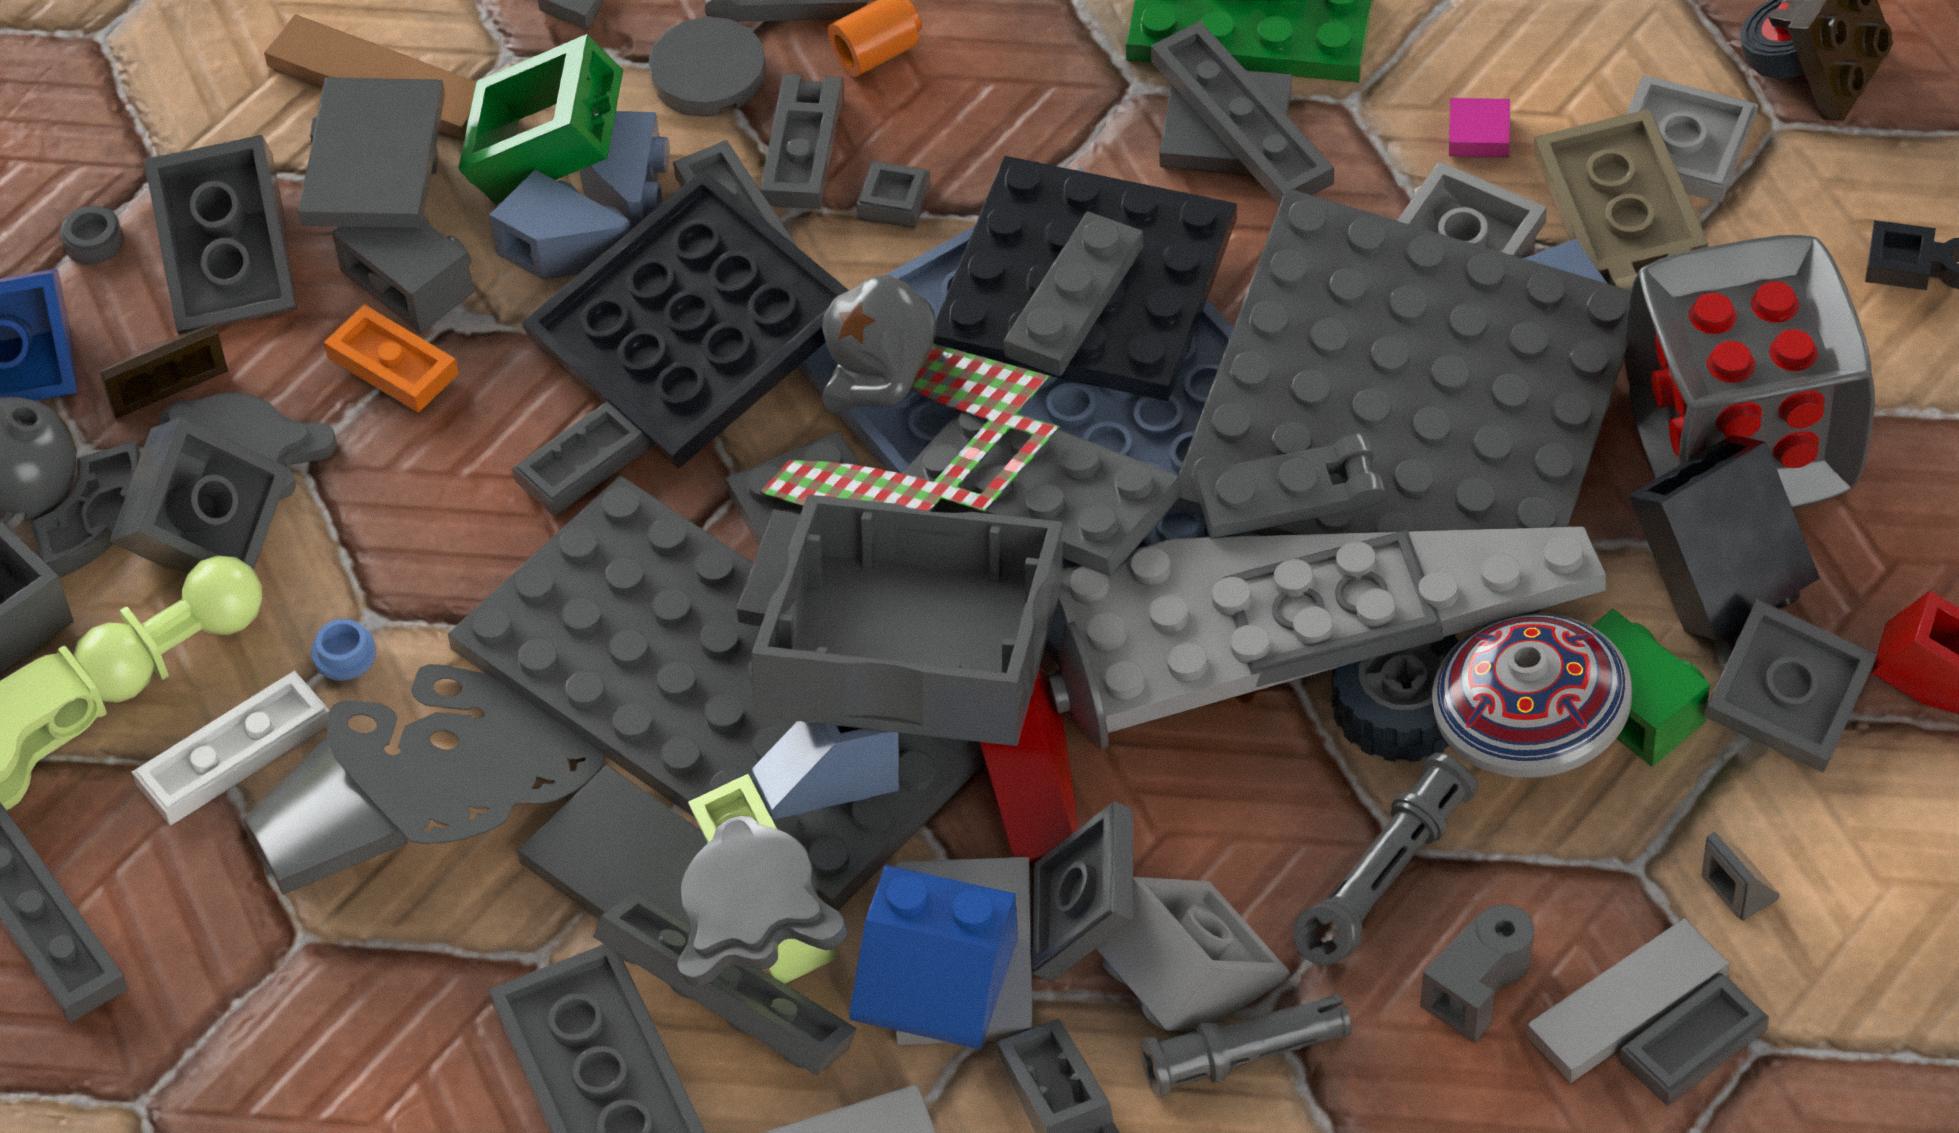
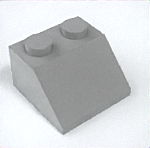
M1133 877V921L1096 948L1103 956L1102 965L1106 971L1115 979L1127 984L1142 1001L1141 1009L1144 1015L1153 1024L1167 1031H1195L1196 1024L1205 1021L1218 1024L1281 984L1290 974V971L1209 881Z

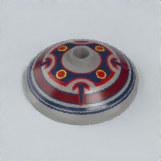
M1541 613L1522 614L1484 625L1460 640L1448 652L1438 668L1432 689V701L1435 720L1443 738L1466 761L1481 769L1499 775L1522 778L1544 777L1575 769L1600 755L1613 743L1626 724L1631 710L1632 684L1630 672L1623 655L1615 644L1597 629L1565 616Z

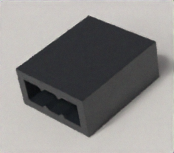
M1731 435L1629 495L1683 630L1686 632L1708 637L1715 641L1732 639L1740 635L1756 599L1780 609L1794 603L1800 597V590L1820 579L1765 441Z

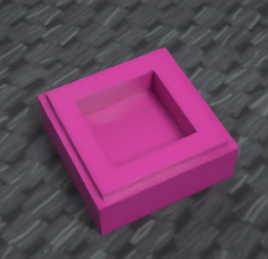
M1450 98L1449 156L1509 158L1510 99Z

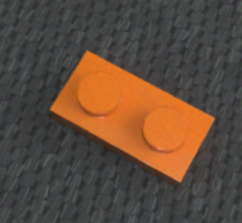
M365 304L323 342L328 359L417 413L459 374L456 358Z

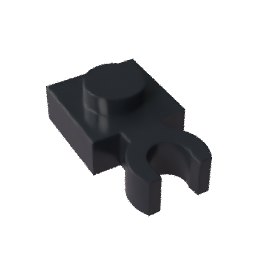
M1874 220L1865 282L1927 290L1929 277L1940 278L1947 286L1959 289V263H1956L1959 262V238L1950 239L1945 243L1934 242L1936 228Z

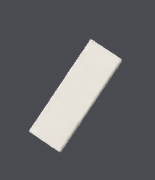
M294 670L132 771L135 784L171 826L327 728L330 710Z

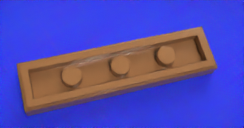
M297 14L292 17L264 52L268 67L321 87L324 85L325 77L443 80L445 98L439 132L463 141L465 139L476 81Z

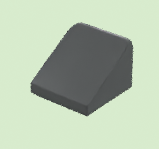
M1716 832L1706 837L1702 877L1738 918L1740 917L1742 920H1745L1779 899V892L1738 847Z

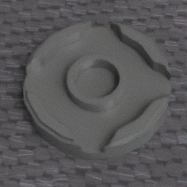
M708 16L686 20L668 29L653 45L648 61L652 85L657 90L658 97L666 106L683 114L707 117L722 114L721 108L731 106L736 103L737 109L750 102L762 88L767 72L761 40L749 27L732 19Z

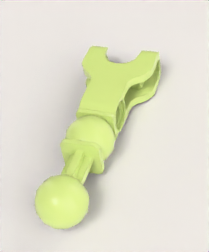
M214 556L202 560L186 575L182 589V599L141 624L126 606L119 611L124 624L108 622L91 628L77 642L73 655L64 645L57 649V653L40 657L0 681V802L6 811L22 800L30 785L31 771L39 760L81 734L91 726L97 717L102 718L107 714L103 702L119 703L134 698L149 684L153 671L160 680L169 677L161 654L200 630L208 634L230 635L244 630L258 616L262 602V584L251 566L237 557Z

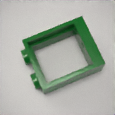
M586 34L476 81L458 170L493 203L499 204L534 170L557 180L608 158L624 70ZM556 105L553 120L516 135L520 119Z

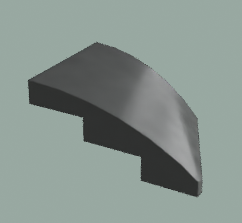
M327 737L243 819L244 826L267 874H273L282 895L406 844L405 836L370 800L335 760L327 746Z

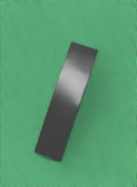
M1059 1018L996 1042L998 1053L1035 1133H1120L1113 1122L1109 1100Z

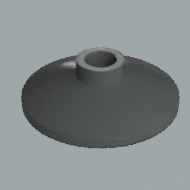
M1074 621L1065 623L1060 641L1059 673L1047 676L1052 703L1057 714L1070 711L1086 737L1099 750L1109 747L1108 730L1092 664L1077 625Z

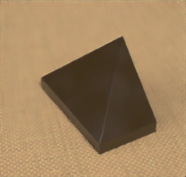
M214 324L144 346L102 370L100 375L111 411L117 419L228 372V367L218 331Z

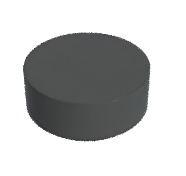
M86 206L70 213L60 227V236L66 254L69 258L81 264H98L107 261L118 253L123 244V233L119 219L112 210L106 207Z

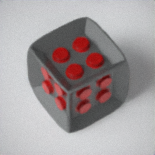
M1777 235L1682 252L1659 259L1640 269L1630 291L1625 341L1628 343L1625 353V368L1629 382L1633 416L1655 480L1725 438L1735 435L1766 442L1792 509L1834 498L1854 488L1862 476L1868 456L1874 419L1875 386L1869 349L1860 320L1841 273L1826 246L1817 237Z

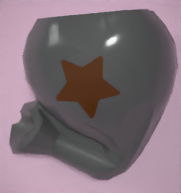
M890 275L874 276L862 282L856 288L838 295L830 304L824 314L822 328L828 351L836 362L837 368L833 371L832 378L823 390L822 401L826 410L832 415L856 406L893 407L900 403L911 390L917 373L925 364L932 350L936 335V319L934 310L927 299L916 294L907 283Z

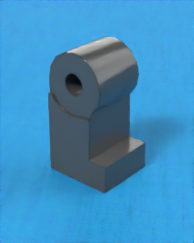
M1506 904L1491 906L1481 912L1423 972L1420 1007L1475 1043L1491 1026L1494 995L1503 985L1517 982L1523 978L1531 967L1535 927L1531 917L1523 909Z

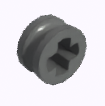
M1326 899L1305 909L1297 917L1293 927L1294 942L1298 951L1306 960L1316 965H1330L1350 955L1359 946L1362 938V924L1358 914L1349 904L1337 899ZM1332 921L1336 925L1339 935L1323 943L1316 929Z

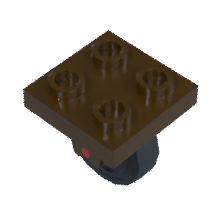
M1769 0L1750 14L1744 21L1740 31L1742 49L1750 67L1758 74L1774 79L1806 75L1823 120L1844 121L1894 44L1891 28L1884 19L1878 0Z

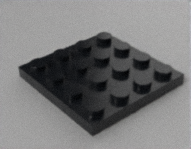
M1004 156L937 316L936 335L933 344L1056 378L1169 402L1236 224L1237 203ZM1088 211L1142 230L1143 248L1060 377L1005 357L1004 339Z
M703 169L526 318L522 325L529 338L603 403L608 401L646 435L650 445L679 469L826 343L822 328L824 314L834 298L849 290Z

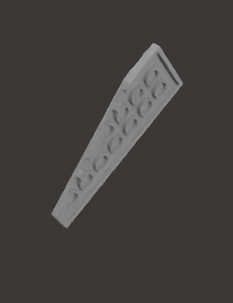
M1584 527L1408 532L1424 577L1419 582V595L1423 601L1436 607L1443 627V637L1487 625L1503 618L1522 615L1606 591V574ZM1396 532L1241 536L1210 539V537L1173 538L1135 549L1111 577L1082 565L1064 569L1058 605L1064 622L1074 621L1083 638L1097 681L1108 733L1326 671L1322 670L1256 687L1260 673L1251 675L1248 663H1251L1252 660L1425 617L1399 544L1373 550L1370 545L1361 542ZM1341 547L1334 560L1309 565L1303 560L1294 559ZM1282 562L1277 566L1273 575L1248 581L1238 577L1223 578L1243 571ZM1369 572L1378 574L1386 582L1388 592L1380 589L1373 581L1361 579V576ZM1346 575L1356 577L1357 579L1347 584L1342 592L1344 600L1356 606L1357 615L1346 612L1336 601V586ZM1310 588L1319 593L1324 601L1325 609L1318 607L1311 597L1304 595V592ZM1281 592L1288 594L1289 597L1281 603L1279 613L1284 619L1293 622L1294 630L1280 626L1273 617L1272 604ZM1244 609L1249 625L1242 626L1236 630L1232 615Z

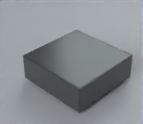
M872 161L856 204L858 219L916 228L931 185L930 170Z

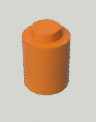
M876 0L828 26V38L832 50L842 67L851 76L858 77L915 47L919 41L918 31L922 29V23L916 8L909 0Z

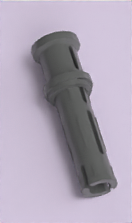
M1433 753L1427 758L1423 765L1425 773L1409 793H1400L1394 799L1390 812L1392 819L1361 855L1360 859L1338 887L1326 899H1337L1349 904L1358 914L1362 924V920L1397 879L1398 875L1424 843L1430 844L1437 841L1443 836L1447 829L1445 821L1460 802L1470 801L1478 790L1477 781L1472 773L1455 758L1443 753Z
M1335 993L1317 1001L1286 1008L1236 1024L1219 1027L1216 1023L1205 1021L1196 1024L1194 1032L1159 1042L1154 1037L1141 1039L1140 1052L1148 1083L1156 1098H1163L1170 1095L1171 1088L1205 1078H1209L1212 1083L1223 1081L1225 1076L1230 1075L1231 1068L1300 1049L1322 1041L1351 1035V1021L1347 1006L1339 1008V1005L1343 1004V998L1339 993Z

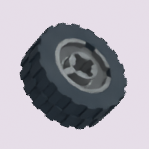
M1456 633L1445 636L1444 640L1333 668L1332 707H1334L1335 722L1337 727L1341 726L1344 730V737L1351 744L1355 742L1359 745L1361 751L1371 756L1373 754L1382 756L1384 760L1396 762V759L1416 762L1433 753H1444V749L1449 745L1443 738L1435 720L1432 689L1436 673L1443 659L1459 642L1456 638ZM1402 684L1410 685L1411 688L1402 689Z

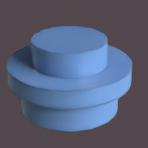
M337 619L325 624L318 631L312 644L311 656L316 670L324 677L332 680H350L364 674L372 666L376 657V646L370 632L359 623L350 619Z

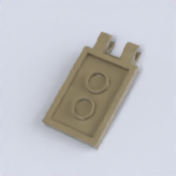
M1650 109L1534 137L1535 156L1569 239H1576L1607 284L1631 291L1637 273L1646 265L1674 254L1708 247L1707 239Z

